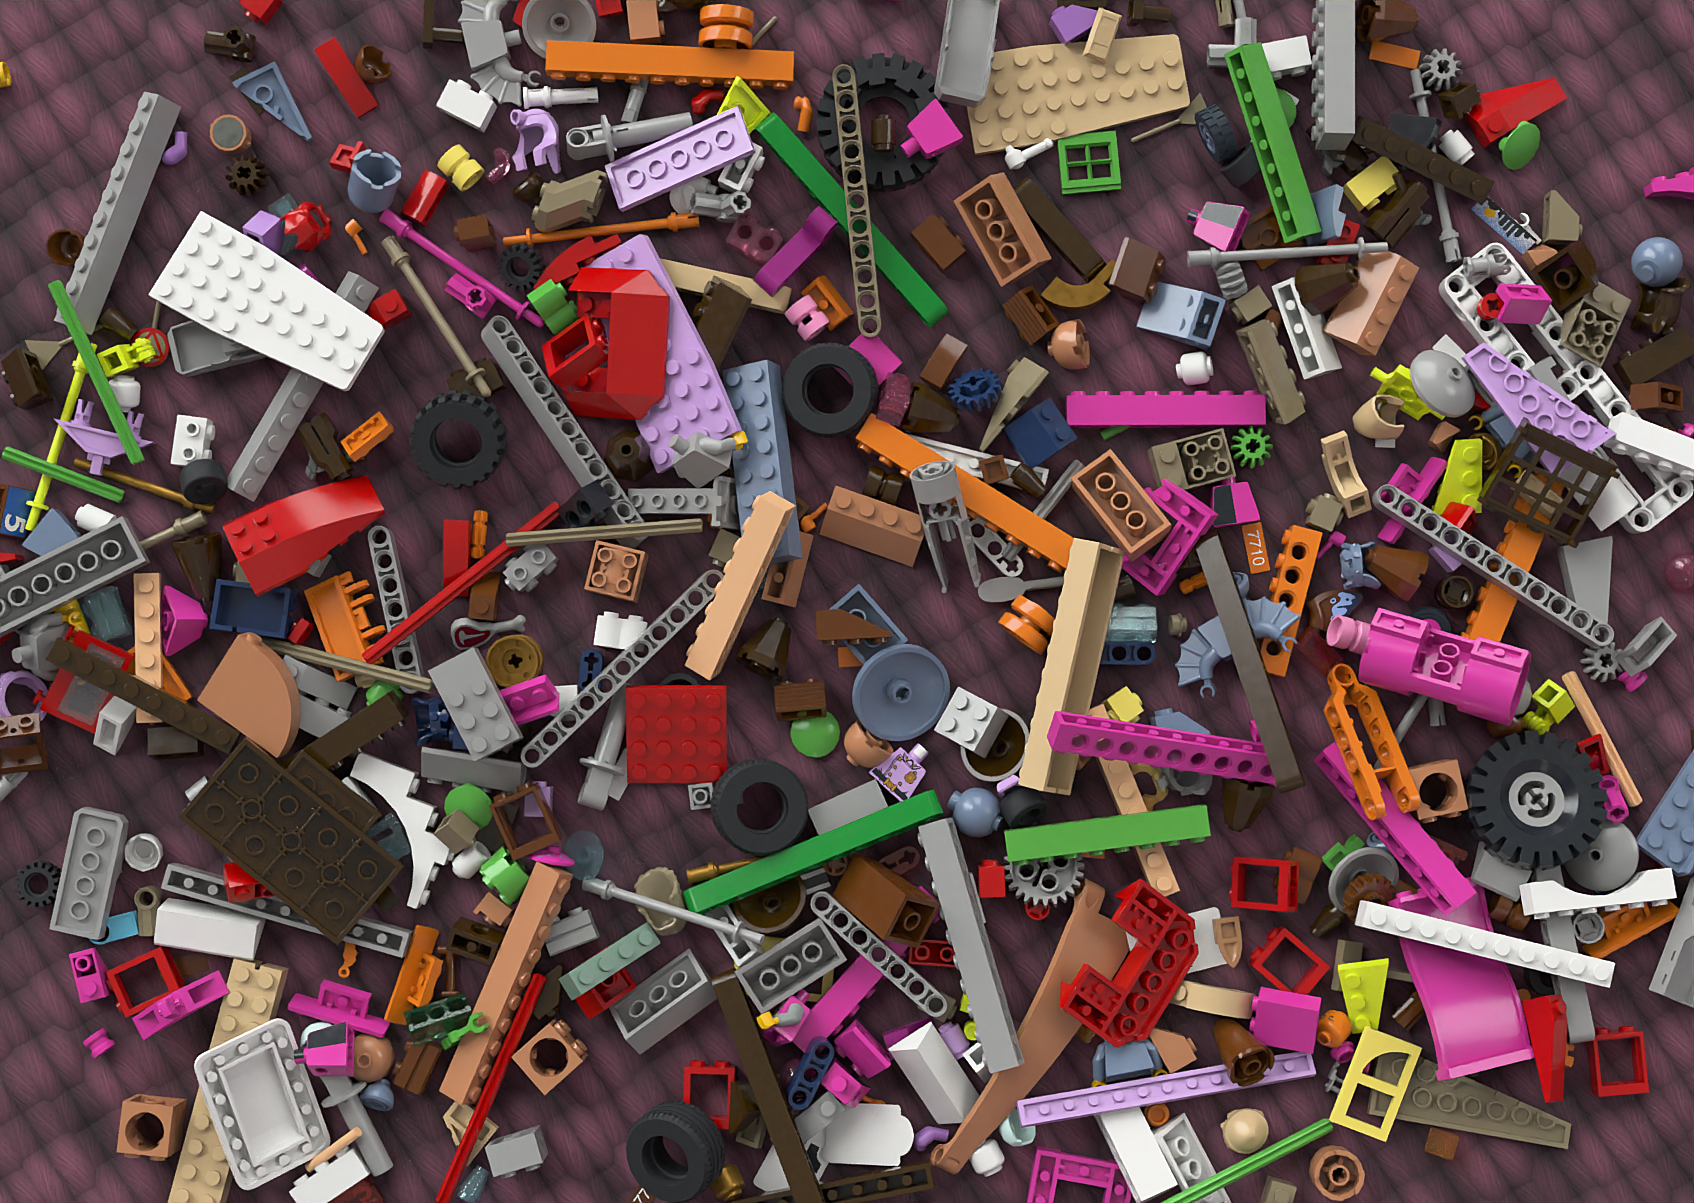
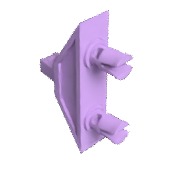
M78 399L74 421L71 420L70 423L58 419L55 420L85 452H88L87 460L92 461L90 473L101 476L104 464L110 465L112 458L125 455L126 452L117 433L92 428L89 424L94 402L88 401L84 411V400ZM128 411L127 423L139 448L142 449L156 444L155 442L143 440L139 436L144 414L138 413L134 422V412Z

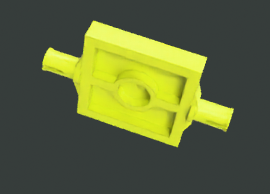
M1401 364L1394 372L1389 374L1384 373L1377 367L1373 369L1370 376L1382 382L1376 395H1390L1404 400V405L1399 409L1416 420H1419L1428 413L1435 415L1441 420L1444 419L1445 416L1432 410L1418 396L1411 381L1410 369L1405 368Z

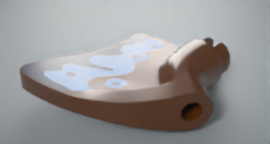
M1336 589L1324 591L1311 597L1305 602V606L1310 613L1307 635L1314 638L1320 637V632H1327L1331 620L1336 615L1348 617L1362 601L1363 595L1355 591Z

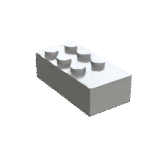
M473 647L428 671L474 762L480 761L524 738L478 648Z

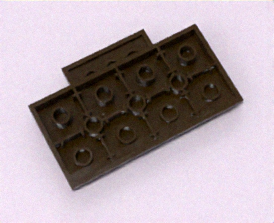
M248 737L244 738L178 816L336 945L343 940L404 867L401 861L366 834L368 829L382 814L305 750H302L286 769Z

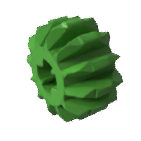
M1253 426L1248 427L1247 433L1244 429H1240L1238 431L1240 437H1232V441L1238 444L1230 446L1231 451L1238 452L1232 457L1233 460L1241 457L1242 460L1239 465L1243 467L1248 461L1250 469L1255 467V462L1262 466L1264 464L1263 458L1269 459L1271 457L1265 451L1273 448L1272 444H1265V441L1269 440L1270 436L1266 435L1262 438V428H1259L1255 434ZM1250 442H1253L1252 446L1256 445L1257 448L1252 453L1249 452L1250 449H1246V445Z

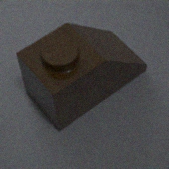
M560 963L545 975L547 980L533 1010L538 1020L543 1016L548 1019L559 1010L556 1005L562 1001L563 986L559 978L564 976L565 965L563 963Z

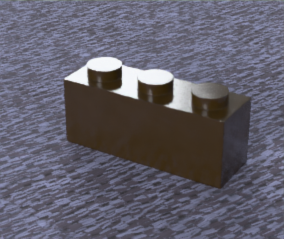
M1684 325L1677 329L1673 326L1668 331L1660 332L1662 337L1656 341L1653 338L1639 344L1640 350L1635 353L1629 350L1617 357L1619 362L1612 366L1627 391L1631 389V385L1642 384L1694 354V342Z

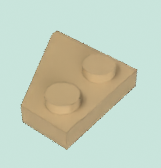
M455 1101L445 1113L443 1119L452 1132L455 1145L459 1147L475 1107L471 1104L461 1105ZM488 1117L484 1122L466 1166L472 1162L499 1128Z

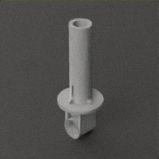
M690 112L611 126L607 121L606 115H601V124L573 128L567 133V153L574 160L607 154L609 161L614 162V151L617 152V148L663 140L692 127V118Z
M624 683L612 696L594 758H580L579 763L588 767V772L579 793L578 804L602 811L608 799L613 775L625 776L626 772L620 769L618 765H615L626 730V685H632L629 683Z
M320 1076L330 1093L322 1101V1106L326 1108L337 1105L349 1130L351 1131L355 1127L361 1129L362 1135L355 1142L373 1176H378L393 1167V1163L358 1096V1093L362 1091L367 1083L365 1081L352 1082L350 1076Z

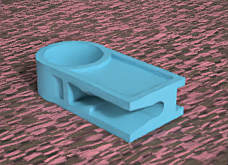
M137 910L109 917L107 923L109 936L105 941L91 938L89 940L94 944L102 945L139 934Z

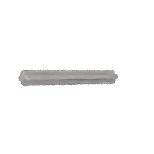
M1074 460L1033 513L1045 520L1070 488L1071 477L1085 468V466L1080 461ZM1009 542L1001 555L1006 560L1012 561L1023 548V545L1015 546Z

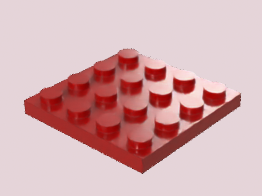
M626 685L627 783L702 784L713 782L716 784L719 778L724 775L723 773L727 771V686Z

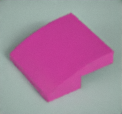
M870 328L865 330L867 333H874ZM861 334L849 345V347L859 351L871 363L874 372H876L879 386L903 363L878 336L867 338ZM834 367L853 386L848 374Z

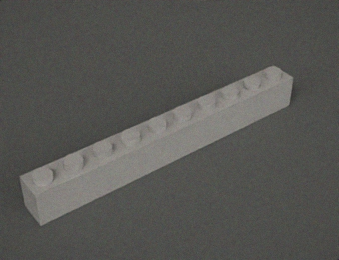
M144 92L138 102L137 111L129 125V131L120 148L117 162L112 168L111 177L106 189L102 193V200L97 212L93 216V223L88 235L84 239V246L79 258L75 262L73 274L66 285V292L85 333L90 335L94 331L181 109V106L158 94ZM57 308V314L54 321L66 325L59 309Z
M348 271L335 294L365 313L379 287L363 277ZM291 368L227 477L228 488L253 502L255 501L324 382Z
M945 818L919 826L918 841L920 846L925 849L927 856L925 857V865L927 870L931 871L934 880L932 881V889L934 894L939 897L941 903L939 913L942 920L946 921L948 928L946 930V937L949 944L953 945L955 952L953 961L955 967L958 970L960 969L962 976L960 980L963 993L967 994L970 1003L967 1006L971 1019H974L977 1027L975 1029L976 1040L982 1045L984 1054H982L983 1064L986 1069H989L990 1074L1020 1066L1025 1062L953 818Z
M171 863L167 866L161 889L324 935L277 896L229 903L223 876L180 863ZM362 916L342 941L403 958L406 956L414 931Z

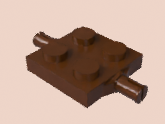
M1273 205L1248 220L1240 239L1242 249L1239 251L1295 248L1301 246L1303 242L1297 240L1284 243ZM1281 258L1253 261L1260 272H1262Z

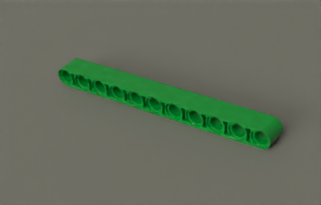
M774 112L771 113L754 128L755 131L821 207L838 222L837 225L849 237L844 190ZM851 200V206L859 209L855 202ZM858 221L853 226V230L857 234L864 233L867 229V224L863 221ZM871 222L876 269L929 328L933 327L949 313L948 308ZM858 247L866 257L869 255L870 250L868 247Z
M935 790L926 791L684 891L682 895L688 911L704 915L935 820L944 815Z

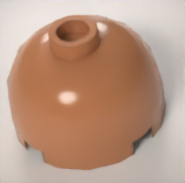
M1080 319L1071 320L1057 326L1052 333L1051 342L1047 344L1049 355L1054 356L1056 362L1061 367L1069 370L1087 368L1086 365L1090 363L1089 342L1084 340L1083 333H1086V329Z
M859 719L850 726L845 734L844 747L848 753L847 759L856 767L858 765L865 768L877 767L885 762L893 753V748L888 740L870 733Z
M366 1033L356 1036L354 1038V1076L351 1077L357 1081L371 1083L387 1076L393 1068L395 1061V1052L390 1040L385 1036L380 1038Z

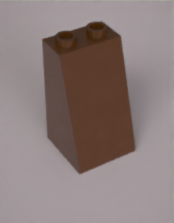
M858 853L853 854L832 895L883 940L919 948L941 905L937 900L874 858Z

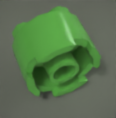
M504 846L497 850L479 869L485 884L490 889L496 887L501 893L499 895L500 898L509 906L522 897L531 874L528 876L525 873L527 871L524 867L525 864L520 859L513 861L509 850H506Z

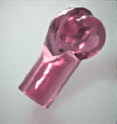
M501 147L493 152L495 168L485 175L492 185L510 170V155L508 151Z

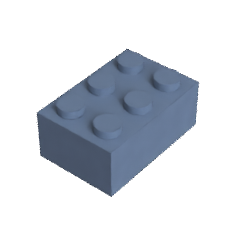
M860 584L856 585L830 608L842 609L892 632L893 637L888 638V643H873L872 639H862L863 644L848 645L847 640H841L862 665L877 652L893 645L905 644L908 641Z

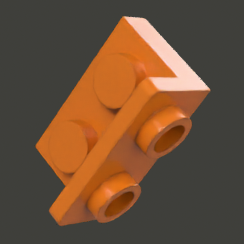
M379 411L344 438L341 444L348 455L356 462L359 458L367 455L378 443L386 440L394 432V428Z

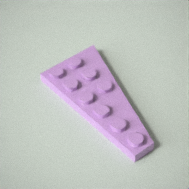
M1484 342L1461 358L1515 430L1523 417L1529 419L1532 425L1540 429L1546 428L1552 431L1554 436L1563 440L1569 439L1577 447L1588 451V449L1593 451L1616 434L1610 428L1607 429L1597 422L1591 415H1587L1575 407V404L1543 382L1540 383L1534 379L1527 371L1518 368L1508 358ZM1524 440L1535 455L1539 447ZM1545 450L1539 461L1546 471L1552 473L1561 457ZM1566 460L1559 474L1572 466L1573 463Z

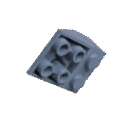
M1157 282V294L1154 298L1152 297L1150 304L1144 303L1136 327L1206 351L1211 346L1226 299L1198 290Z

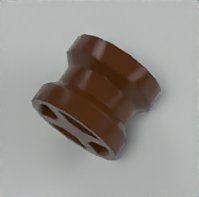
M845 856L825 864L823 868L829 875H841L847 868V858Z

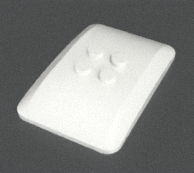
M280 1018L273 1019L202 1053L197 1057L194 1064L203 1097L236 1183L244 1190L254 1189L313 1159L328 1148L331 1142L304 1064L296 1065L294 1061V1050L298 1049L291 1027L288 1022Z

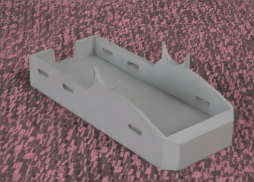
M948 0L934 94L939 100L972 108L982 104L986 97L992 62L995 58L993 54L997 39L994 40L1000 0Z
M193 320L171 327L167 334L175 370L186 377L267 357L252 349L248 352L226 356L223 353L220 335Z
M87 806L74 813L49 929L95 940L105 937L116 881L120 873L123 872L122 863L125 857L124 849L129 821L123 814Z
M1694 877L1690 879L1649 987L1650 991L1694 1008Z

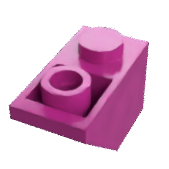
M95 948L69 954L80 1003L114 994L106 982L108 977L106 971L108 969Z

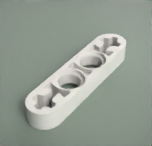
M977 517L976 520L971 521L970 527L974 524H981L985 530L982 537L976 538L973 536L974 544L1005 576H1018L1023 570V562L1020 557L1016 555L1010 561L1016 560L1018 562L1016 566L1018 571L1014 572L1012 570L1008 572L1006 570L1008 565L1004 560L1001 564L996 561L1002 557L1001 553L994 556L988 552V545L991 542L1000 543L1002 551L1006 548L1007 544L995 532L984 526L986 522ZM953 519V522L957 525V519Z

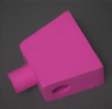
M934 99L908 124L906 132L910 139L901 144L900 147L908 158L920 151L925 159H929L961 144L963 136L938 100Z

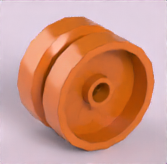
M729 4L708 5L700 9V24L705 28L699 31V47L752 49L753 35L748 30L754 27L753 11L745 7Z
M1019 594L1011 606L1021 618L1010 612H1005L998 624L1024 645L1042 655L1049 643L1039 631L1052 637L1055 619L1041 606Z

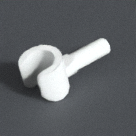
M1520 213L1519 217L1525 223L1520 225L1537 239L1535 243L1538 245L1542 240L1528 225V215Z

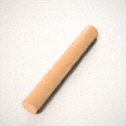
M355 1127L305 1164L306 1170L312 1172L315 1170V1167L348 1146L362 1135L361 1129Z

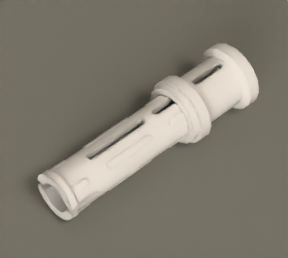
M544 86L543 89L523 87L524 109L534 106L550 108L552 105L598 103L597 87L551 89L548 86Z

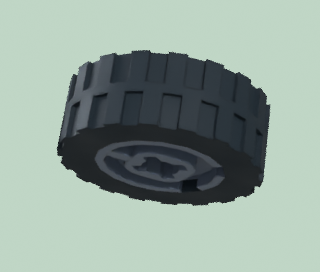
M1214 104L1196 112L1194 119L1199 136L1214 161L1219 163L1237 154L1238 149L1235 135L1220 108Z

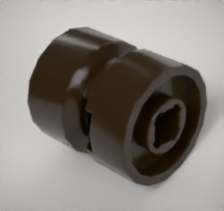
M872 465L862 495L873 499L879 497L881 502L895 506L905 477L893 472L887 475L884 469Z
M1458 575L1440 580L1434 587L1433 592L1436 603L1440 607L1449 610L1466 606L1470 603L1474 594L1471 582L1467 578Z

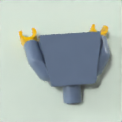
M1497 405L1483 411L1482 414H1475L1469 418V421L1474 418L1480 421V425L1475 427L1474 430H1478L1485 425L1491 435L1499 440L1503 450H1505L1516 431ZM1523 440L1514 456L1531 463L1535 455ZM1513 461L1509 464L1507 472L1515 467L1519 472L1516 473L1514 478H1519L1526 467Z
M1149 1038L1128 1042L1124 1046L1117 1048L1104 1040V1043L1098 1045L1092 1061L1094 1079L1092 1088L1097 1085L1104 1086L1107 1082L1148 1074L1156 1077L1159 1073H1163V1075L1168 1073L1162 1068V1058L1157 1047Z

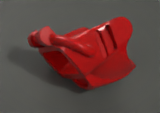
M303 202L299 207L287 212L280 218L281 221L286 219L284 234H296L298 242L295 248L306 249V254L318 246L322 240L326 241L330 237L331 226L329 221L332 218L327 216L321 204L316 206L311 202ZM309 211H313L319 217L323 228L319 226Z

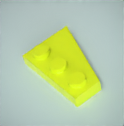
M736 76L717 115L738 106L741 109L750 134L768 116L770 111L745 82Z
M1480 438L1455 440L1448 459V465L1445 468V476L1442 484L1439 485L1438 496L1431 510L1441 516L1450 502H1456L1473 507L1475 513H1482V503L1477 501L1482 489V440Z
M1389 958L1338 965L1339 978L1352 1027V1034L1363 1033L1365 1026L1378 1030Z

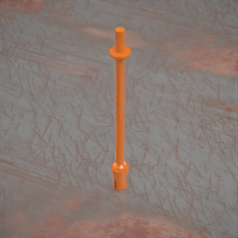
M671 212V215L662 219L553 231L547 234H532L530 228H526V235L503 237L504 247H511L517 243L518 245L526 243L529 246L530 244L586 238L590 235L596 237L663 228L678 232V229L700 227L698 215Z

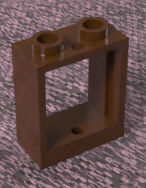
M39 713L0 717V740L33 735L36 736L37 744L0 748V775L48 769L47 745Z
M530 781L516 787L517 792L508 795L507 791L493 797L494 802L489 805L513 861L554 844L563 837L538 782L531 785ZM533 793L550 832L518 845L501 806Z

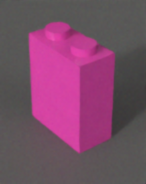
M1261 987L1259 996H1254L1252 1011H1256V1018L1251 1017L1249 1032L1254 1033L1253 1035L1265 1045L1313 1054L1322 998Z

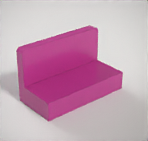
M1500 283L1496 293L1502 299L1504 305L1497 320L1500 323L1540 324L1552 299L1542 286Z

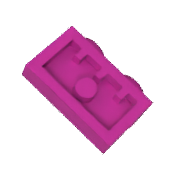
M546 675L502 689L500 692L512 712L517 726L559 711L560 693Z

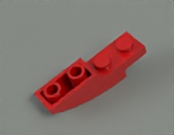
M618 234L596 244L591 235L578 241L561 253L546 268L536 282L534 290L552 279L555 285L560 282L562 286H571L580 271L579 267L591 264L597 258L622 245Z

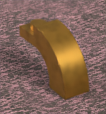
M1111 260L1094 280L1085 285H1069L1056 277L1040 297L1046 305L1063 311H1080L1093 307L1101 302L1111 291L1104 284L1110 285L1109 282L1116 262Z

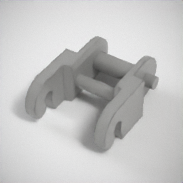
M1337 1061L1328 1075L1330 1080L1325 1084V1091L1329 1092L1332 1090L1339 1094L1341 1089L1333 1084L1335 1080L1343 1084L1344 1080L1335 1075L1337 1072L1336 1068L1340 1065Z

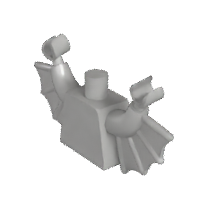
M509 0L461 1L463 10L458 23L462 26L470 66L474 72L470 76L471 79H474L480 85L481 91L495 97L499 104L511 102L520 107L522 105V81H525L529 87L535 88L539 86V83L532 82L530 77H541V74L538 71H531L528 75L524 74L523 71L512 68L509 62L511 60L509 47L522 44L519 29L505 32L504 26L499 20L500 11L508 4Z

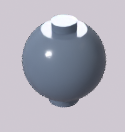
M1654 237L1643 241L1637 246L1631 258V268L1635 277L1641 283L1651 287H1661L1671 283L1678 277L1683 266V256L1679 247L1673 241L1663 237Z
M970 788L963 793L955 791L947 805V808L953 811V821L956 827L970 837H984L991 834L994 830L998 831L1004 819L1001 817L998 798L984 788Z

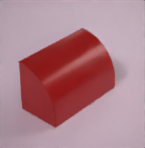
M424 170L400 213L426 227L450 184L444 178Z

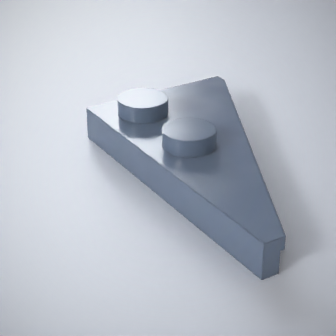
M275 61L232 82L238 90L307 142L314 140Z

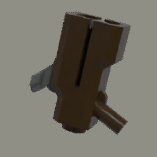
M1316 121L1306 130L1310 138L1312 127L1316 126ZM1352 140L1346 150H1321L1324 156L1321 171L1325 176L1330 177L1333 172L1332 169L1341 166L1348 176L1353 172L1355 175H1358L1368 167L1366 164L1369 159L1367 154L1374 153V151Z
M1396 172L1392 175L1397 188L1395 195L1383 209H1376L1363 225L1366 230L1375 235L1374 237L1379 242H1387L1388 247L1392 249L1398 245L1413 225H1428L1432 220L1431 214L1423 213L1421 210V206L1429 198V195L1425 192L1427 190L1426 186L1418 180L1414 182L1405 181L1401 172Z
M325 412L311 419L310 424L306 422L296 429V433L309 453L310 460L305 473L312 481L316 480L317 473L325 471L335 482L350 479L352 477L351 473L354 471L351 464L367 461L365 455L354 462L346 450H342L336 440L338 430Z

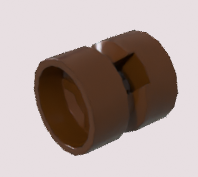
M1495 892L1487 907L1489 918L1499 923L1506 921L1507 927L1521 932L1526 927L1531 918V915L1524 916L1521 897L1515 902Z

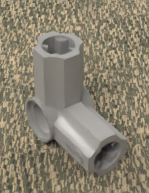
M1250 17L1235 19L1234 45L1209 44L1207 67L1228 68L1224 54L1241 45L1256 43L1257 19Z
M736 191L733 194L719 195L694 192L690 200L689 209L691 214L713 217L717 221L724 223L738 222V216L750 208L751 199L746 196L745 192Z

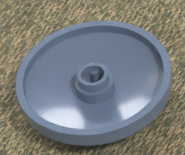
M898 644L887 647L874 654L857 674L852 690V703L855 714L863 726L879 738L890 741H904L915 738L929 730L942 716L949 700V677L940 660L923 647L912 644Z

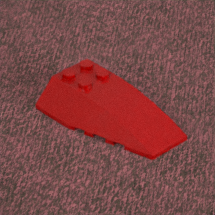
M362 476L319 486L295 495L267 502L223 523V529L255 595L258 597L303 575L310 570L309 566L317 560L322 561L328 556L327 552L338 544L342 546L348 541L347 537L355 531H362L386 512L368 476Z

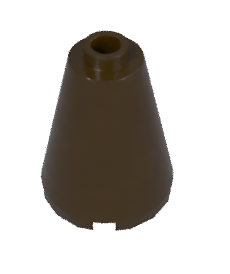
M205 533L191 538L188 536L172 541L173 551L195 598H201V602L213 601L216 579H221V533Z

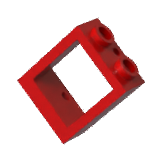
M586 313L542 345L548 377L564 391L608 360L609 342L604 333L606 329L598 318L594 319ZM589 340L587 346L566 360V355Z
M1245 856L1233 857V862L1230 866L1232 887L1229 890L1231 907L1281 912L1297 911L1299 861ZM1247 864L1279 867L1278 904L1245 901Z
M1280 926L1278 929L1274 927L1267 934L1266 939L1268 941L1262 948L1258 946L1251 953V961L1248 963L1278 990L1307 995L1330 969L1328 964L1283 926ZM1284 937L1314 962L1292 990H1289L1261 965Z
M161 946L106 971L108 976L106 978L107 985L111 991L115 992L118 999L116 1000L117 1008L126 1018L145 1010L158 1000L186 986L171 951L166 946ZM154 957L169 991L133 1007L119 973Z
M1632 1025L1619 1026L1617 1031H1609V1028L1606 1027L1594 1028L1595 1039L1587 1042L1591 1093L1598 1097L1649 1093L1643 1032L1634 1029ZM1630 1038L1634 1080L1601 1082L1597 1041Z
M691 1060L690 1064H686L684 1067L683 1102L691 1104V1074L728 1075L727 1115H709V1117L715 1122L718 1129H729L731 1082L735 1081L736 1065H730V1061H715V1065H705L704 1060Z

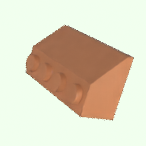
M1389 251L1364 253V259L1358 260L1355 266L1360 273L1358 287L1335 306L1323 329L1324 333L1359 355H1376L1419 270V267L1404 257Z
M835 486L819 535L913 567L925 532L920 515Z

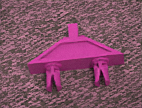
M219 970L158 1000L133 1017L132 1020L144 1041L230 993Z

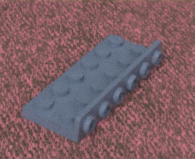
M1694 749L1636 838L1638 848L1663 867L1672 868V873L1677 877L1690 875L1694 872Z

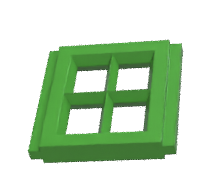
M1116 131L1078 134L1057 140L1062 195L1121 190ZM1108 145L1109 159L1091 160L1090 147ZM1085 147L1086 161L1068 162L1067 149ZM1110 163L1111 177L1093 178L1091 165ZM1087 166L1088 179L1069 180L1068 167Z

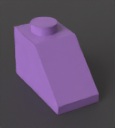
M1070 5L1067 8L1061 6L1052 13L1049 25L1060 43H1064L1066 46L1090 34L1098 11L1076 5Z
M260 210L242 227L243 234L278 255L284 239L281 219Z

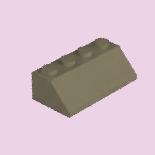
M1260 320L1236 331L1260 393L1265 395L1266 408L1272 422L1285 425L1306 412L1303 406L1306 404L1305 398L1301 391L1296 389L1294 384L1297 381L1296 376L1291 368L1288 369L1285 361L1287 354L1282 345L1279 346L1276 336H1278V332L1274 323H1270L1269 320Z

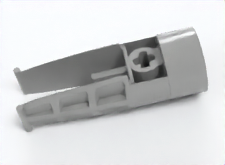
M934 461L917 467L911 472L910 479L928 546L943 585L942 593H946L949 580L935 523L938 522L942 540L949 542L957 538L953 519H957L960 537L974 586L979 587L981 573L978 571L973 536L954 463L950 461ZM956 496L958 506L952 507L953 497ZM924 504H929L928 514L926 512Z

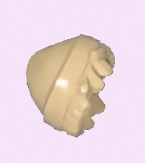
M1244 1108L1227 1114L1228 1119L1221 1123L1223 1138L1227 1148L1237 1153L1250 1154L1263 1146L1268 1136V1123L1262 1111Z

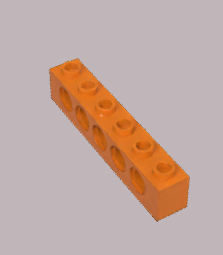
M1296 525L1290 526L1289 530L1285 529L1281 544H1285L1282 554H1278L1275 568H1278L1277 576L1272 578L1269 586V592H1272L1271 602L1279 603V597L1282 594H1286L1290 598V605L1287 608L1291 612L1301 615L1322 532ZM1294 546L1301 548L1303 551V556L1300 560L1292 556ZM1288 570L1294 571L1297 576L1294 584L1289 583L1285 578ZM1300 619L1283 632V636L1295 639ZM1268 637L1257 639L1259 640L1258 646L1268 674L1285 677L1291 652L1285 651L1282 648V643L1279 641L1275 642ZM1287 640L1285 647L1292 651L1294 642ZM1269 642H1274L1278 647V651L1274 656L1268 654L1266 650Z

